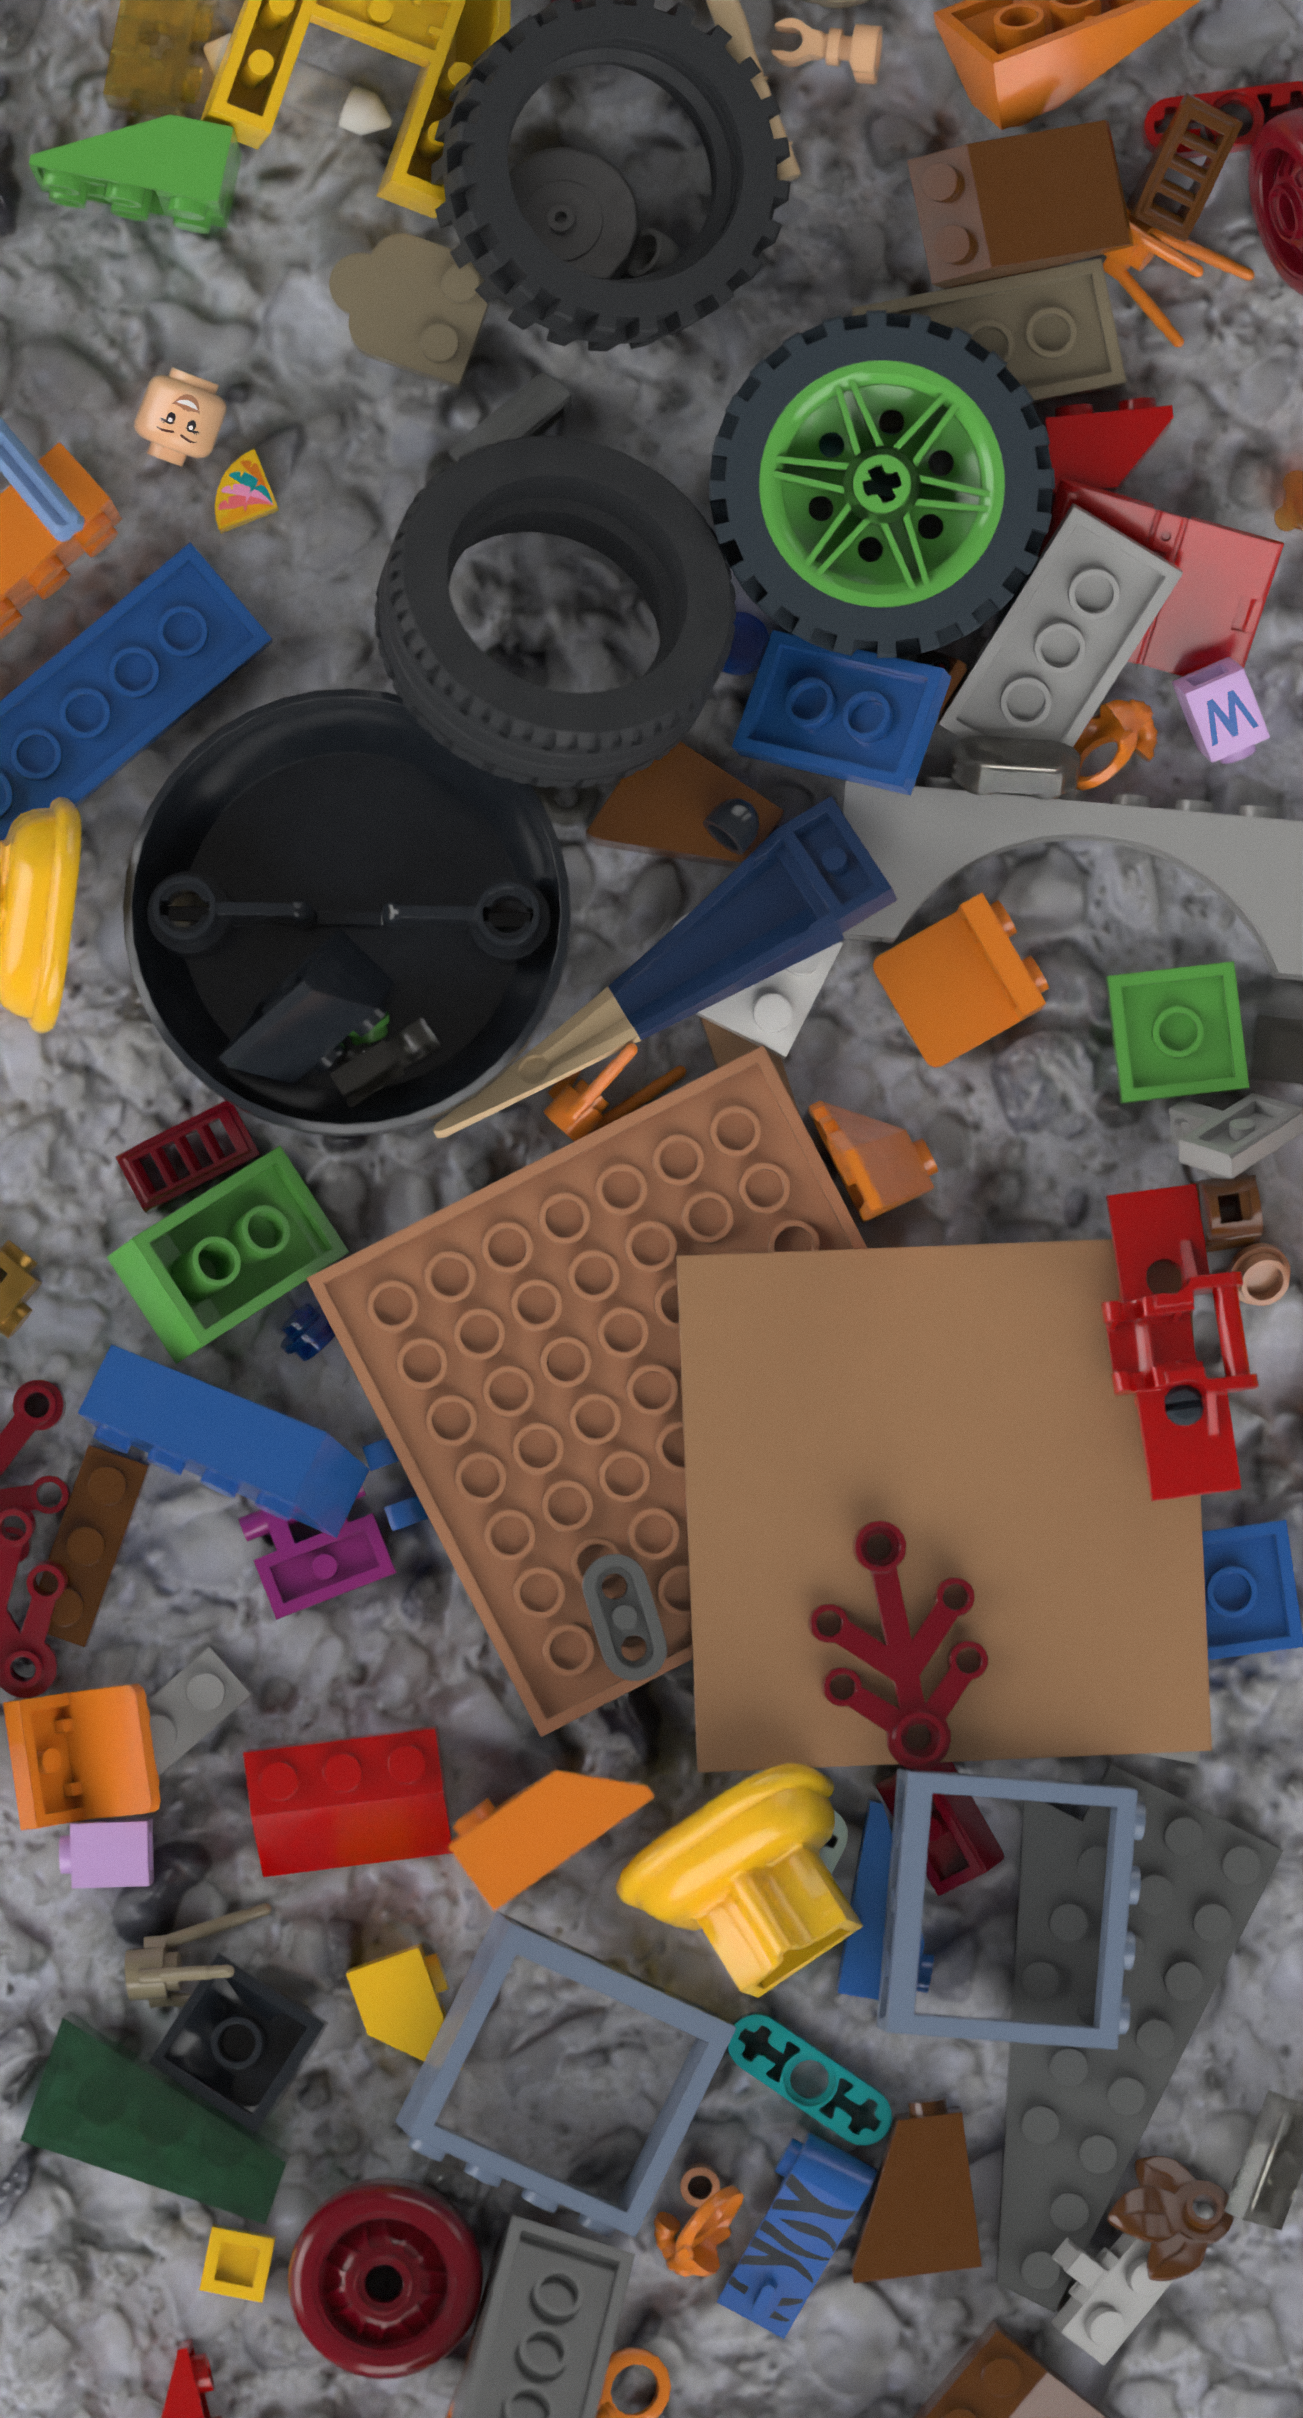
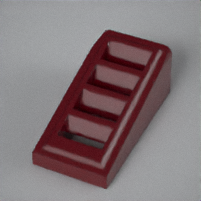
M225 1100L115 1156L143 1211L149 1215L260 1156V1153L236 1107ZM218 1120L222 1122L237 1151L225 1157L209 1125ZM198 1132L214 1162L205 1168H202L186 1138ZM175 1144L191 1174L179 1180L164 1151L165 1148ZM152 1156L167 1184V1187L157 1192L141 1161Z

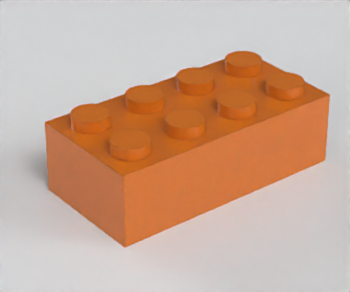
M58 442L40 458L38 463L84 517V527L81 531L74 533L69 541H58L12 485L0 494V640L7 636L22 621L23 616L19 610L37 594L42 600L53 595L70 578L71 574L67 571V568L84 553L90 558L96 556L118 535V531L114 526L122 518L111 498L61 442Z

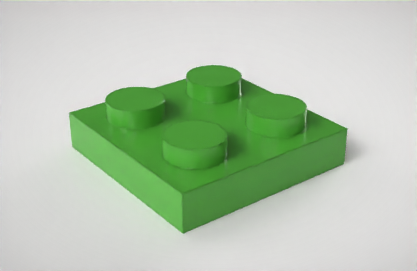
M1234 961L1106 977L1121 1104L1247 1090L1249 1088Z

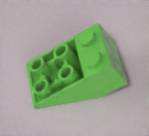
M170 114L31 154L29 166L41 191L49 193L48 200L55 204L83 209L86 207L87 201L111 205L110 212L122 218L147 221L149 213L172 217V224L177 228L196 233H210L211 225L227 228L242 153L234 127Z

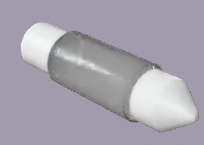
M231 33L205 44L203 48L215 76L232 35ZM300 58L296 59L280 106L333 128L341 127L361 136L391 126L392 119L378 94L355 85V82L351 79Z

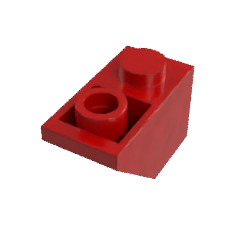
M1143 397L1120 401L1117 411L1093 413V405L1073 404L1056 408L1055 417L1045 418L1043 423L1050 440L1048 447L1051 466L1055 473V488L1052 492L1051 504L1054 503L1061 478L1116 493L1169 429L1174 418L1173 406H1156L1155 398Z

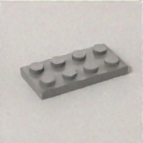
M1072 503L1037 559L1030 574L1027 575L937 719L938 724L1047 789L1183 574L1182 569Z

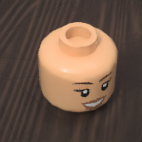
M171 367L169 376L157 375L153 377L147 386L134 422V428L138 435L151 441L147 454L183 467L186 456L205 458L210 455L227 412L226 402L222 397L216 395L219 385Z

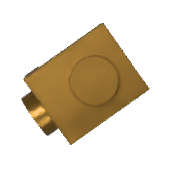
M9 1239L0 1248V1268L8 1273L0 1283V1333L8 1339L18 1331L32 1313L33 1309L26 1302L42 1284L39 1279L30 1273L38 1263Z

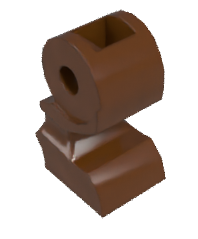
M1246 1173L1232 1179L1212 1178L1190 1182V1184H1196L1206 1252L1240 1248L1260 1243V1236L1263 1233V1215L1256 1175L1248 1176Z

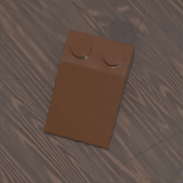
M1107 120L974 142L907 160L931 283L937 287L949 289L1044 270L1134 246L1110 124Z
M993 2320L912 2418L1110 2417Z

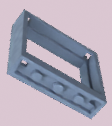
M897 1768L876 2027L886 2033L1117 2050L1119 2034L1125 2035L1127 2033L1130 2022V2000L1128 1996L1122 1995L1124 1969H1132L1136 1949L1134 1931H1127L1129 1905L1137 1904L1141 1886L1140 1868L1132 1866L1134 1840H1141L1143 1838L1146 1823L1145 1803L1137 1801L1138 1789L1120 1785ZM932 1793L1111 1807L1093 2026L914 2013Z
M497 1911L395 2122L411 2137L407 2146L424 2156L442 2162L445 2154L448 2153L466 2161L467 2164L464 2171L486 2184L499 2187L502 2179H506L524 2188L520 2195L523 2199L544 2210L555 2213L559 2204L579 2212L580 2215L577 2222L597 2234L612 2238L617 2229L635 2238L737 2027L719 2013ZM516 1954L696 2037L616 2204L436 2123Z

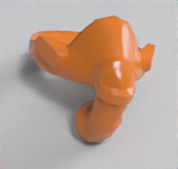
M1116 699L1101 704L1100 715L1091 718L1060 767L1062 779L1073 789L1084 791L1109 781L1130 760L1133 752L1146 762H1150L1154 757L1155 747L1158 743V731L1154 725L1153 712L1150 705H1146L1144 701L1134 699L1129 701ZM1105 743H1117L1118 749L1114 758L1103 770L1094 775L1080 776L1082 763L1093 750Z
M733 2185L722 2188L706 2200L688 2221L680 2233L677 2242L674 2236L681 2228L677 2218L663 2211L656 2215L654 2218L656 2246L661 2250L669 2270L673 2271L676 2275L684 2277L691 2275L708 2277L717 2273L720 2263L716 2246L731 2236L732 2231L729 2226L744 2199V2195L738 2188Z
M626 2347L613 2352L610 2356L596 2418H658L669 2401L671 2390L668 2370L660 2358L645 2348ZM644 2365L650 2369L655 2377V2396L651 2403L642 2411L633 2414L623 2413L613 2403L611 2396L612 2383L616 2375L625 2367Z

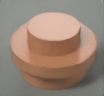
M1267 1243L1249 1245L1240 1250L1228 1266L1227 1272H1242L1244 1285L1238 1287L1239 1300L1244 1303L1257 1306L1270 1305L1278 1301L1288 1289L1290 1264L1282 1251L1274 1245Z

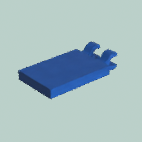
M1278 1520L1202 1531L1208 1660L1303 1647V1632L1287 1521Z

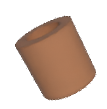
M692 2164L681 2175L680 2192L683 2199L691 2206L700 2208L706 2200L720 2190L718 2173L708 2164ZM698 2175L706 2176L712 2183L711 2189L703 2195L694 2194L688 2187L693 2177Z

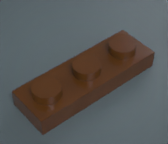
M88 1445L48 1560L61 1564L68 1575L67 1587L56 1600L48 1635L82 1647L88 1646L151 1466ZM44 1571L39 1588L46 1592L55 1591L58 1588L57 1577L49 1571Z

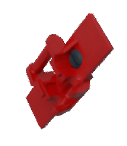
M1196 1184L1107 1195L1106 1201L1120 1292L1118 1293L1119 1300L1101 1304L1103 1323L1106 1325L1114 1394L1116 1396L1133 1395L1135 1407L1138 1410L1151 1502L1241 1490L1228 1393L1259 1387L1257 1374H1250L1238 1287L1244 1285L1242 1272L1210 1274ZM1159 1261L1173 1264L1181 1275L1179 1291L1174 1294H1154L1146 1282V1273L1149 1266ZM1212 1292L1225 1377L1208 1379L1205 1375L1203 1362L1197 1361L1190 1313L1195 1310L1194 1296L1206 1295Z

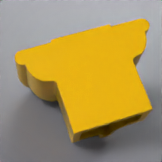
M65 797L54 799L49 808H36L20 814L11 823L7 837L4 840H0V1003L12 1014L26 1018L30 1027L37 1033L50 1031L57 1022L65 985L77 893L82 824L77 807L71 800Z
M786 1763L766 1769L722 1793L637 1853L623 1868L615 1886L617 1894L625 1904L643 1910L659 1921L682 1930L696 1931L702 1929L738 1989L757 1998L863 1927V1924L819 1854L820 1849L831 1839L835 1827L834 1810L829 1800L834 1791L833 1780L805 1764Z

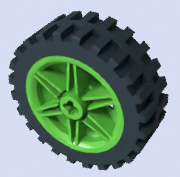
M868 310L866 314L843 318L839 315L823 320L822 324L803 333L797 332L783 341L782 345L766 359L762 358L749 372L748 378L736 395H733L727 406L719 432L715 437L711 454L709 497L714 528L719 545L725 553L727 564L745 593L773 622L787 632L829 651L851 656L857 649L877 653V658H899L934 650L968 635L981 627L983 623L1011 600L1014 593L1033 569L1044 537L1049 530L1052 517L1050 512L1052 492L1055 488V473L1051 466L1048 447L1050 440L1045 424H1041L1032 404L1034 399L1024 384L1021 386L1006 367L1007 363L994 350L991 353L971 338V334L956 326L953 329L930 320V316L913 312L911 315L886 313V310ZM887 410L899 411L904 418L903 429L895 435L884 433L879 426L880 416ZM830 432L840 435L844 442L842 453L834 458L824 456L819 449L821 437ZM941 450L951 454L954 461L951 472L943 476L932 473L928 464L930 456L936 451ZM881 467L885 476L896 474L900 487L891 490L895 498L892 501L882 503L881 498L877 494L867 496L864 492L863 483L871 482L868 472L874 468ZM815 497H826L833 504V514L826 521H817L809 514V503ZM925 515H935L942 521L943 531L935 539H926L918 531V522ZM873 537L881 542L883 553L877 561L867 562L859 556L858 545L863 539Z

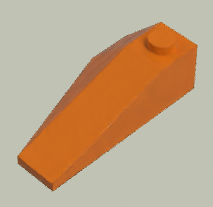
M964 0L933 12L937 30L971 104L998 128L1003 130L1008 127L1026 125L1034 117L1057 109L1201 0Z
M821 1100L808 1106L807 1111L863 1224L933 1190L934 1186L929 1177L939 1171L923 1138L912 1142L905 1129Z

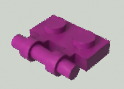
M363 1485L356 1499L366 1496ZM260 1509L238 1518L247 1542L270 1533L277 1549L275 1552L253 1560L276 1620L397 1573L374 1513L351 1522L347 1516L337 1538L323 1532L298 1543L295 1541L290 1525L299 1521L291 1517L289 1521L283 1520Z

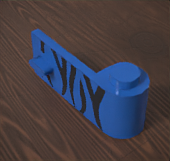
M811 2132L807 2134L803 2142L792 2137L774 2169V2172L784 2177L778 2193L718 2296L717 2303L785 2339L861 2207L878 2169Z

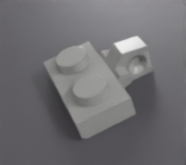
M1253 1092L1224 1111L1188 1100H1182L1169 1108V1143L1179 1147V1163L1205 1170L1207 1175L1219 1179H1232L1241 1175L1243 1171L1269 1154L1276 1152L1280 1147L1303 1133V1107Z
M1126 2233L1120 2236L1110 2250L1104 2247L1096 2258H1093L1068 2237L1051 2256L1054 2261L1064 2268L1063 2270L1077 2280L1068 2291L1072 2297L1051 2323L1064 2336L1103 2366H1105L1173 2282V2280L1152 2281L1148 2278L1147 2258L1151 2243Z

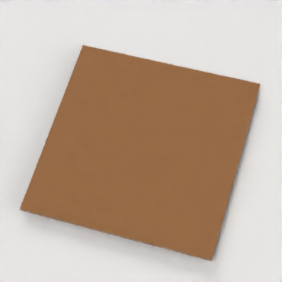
M1112 1239L676 1256L698 1773L766 1770L786 1763L805 1764L811 1768L899 1764L888 1750L885 1730L848 1706L840 1707L831 1704L830 1701L828 1702L825 1699L821 1689L822 1680L828 1671L837 1667H845L851 1669L859 1676L861 1687L899 1709L894 1682L836 1643H825L813 1637L808 1627L809 1616L816 1607L822 1604H833L844 1610L849 1622L886 1645L871 1572L857 1562L853 1553V1540L856 1533L862 1526L873 1521H886L894 1524L901 1530L906 1540V1554L903 1561L897 1566L911 1638L914 1637L935 1604V1589L941 1581L951 1577L964 1579L972 1586L975 1593V1601L970 1611L962 1616H958L919 1676L924 1701L926 1702L948 1672V1653L956 1643L961 1641L976 1642L985 1649L988 1655L987 1669L980 1677L971 1680L946 1719L951 1731V1744L948 1753L941 1762L1212 1751L1201 1495L1151 1502L1138 1410L1135 1407L1134 1396H1116L1113 1391L1110 1352L1106 1325L1103 1323L1101 1309L1102 1303L1119 1300L1118 1293L1120 1289ZM1159 1261L1149 1266L1146 1273V1282L1154 1294H1174L1181 1287V1275L1173 1264ZM1192 1311V1312L1190 1313V1315H1191V1325H1192V1332H1193V1311ZM875 1534L867 1541L866 1549L872 1558L878 1560L887 1556L890 1551V1543L884 1535ZM950 1585L943 1593L944 1604L952 1610L959 1609L966 1601L965 1590L960 1585ZM833 1611L821 1613L817 1619L818 1631L825 1636L834 1635L840 1628L838 1615ZM972 1648L962 1649L956 1657L957 1667L964 1673L974 1671L979 1665L978 1653ZM845 1674L835 1676L830 1683L831 1694L837 1699L849 1697L853 1691L851 1678ZM920 1724L912 1726L906 1734L908 1745L916 1750L924 1748L930 1739L928 1729Z

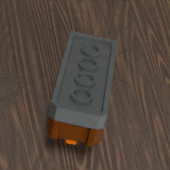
M512 2215L494 2248L462 2376L453 2393L445 2418H596L635 2254Z

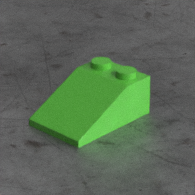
M278 1146L136 1235L107 1256V1259L174 1362L178 1364L305 1282L309 1276L333 1264L348 1254L349 1251L282 1147Z

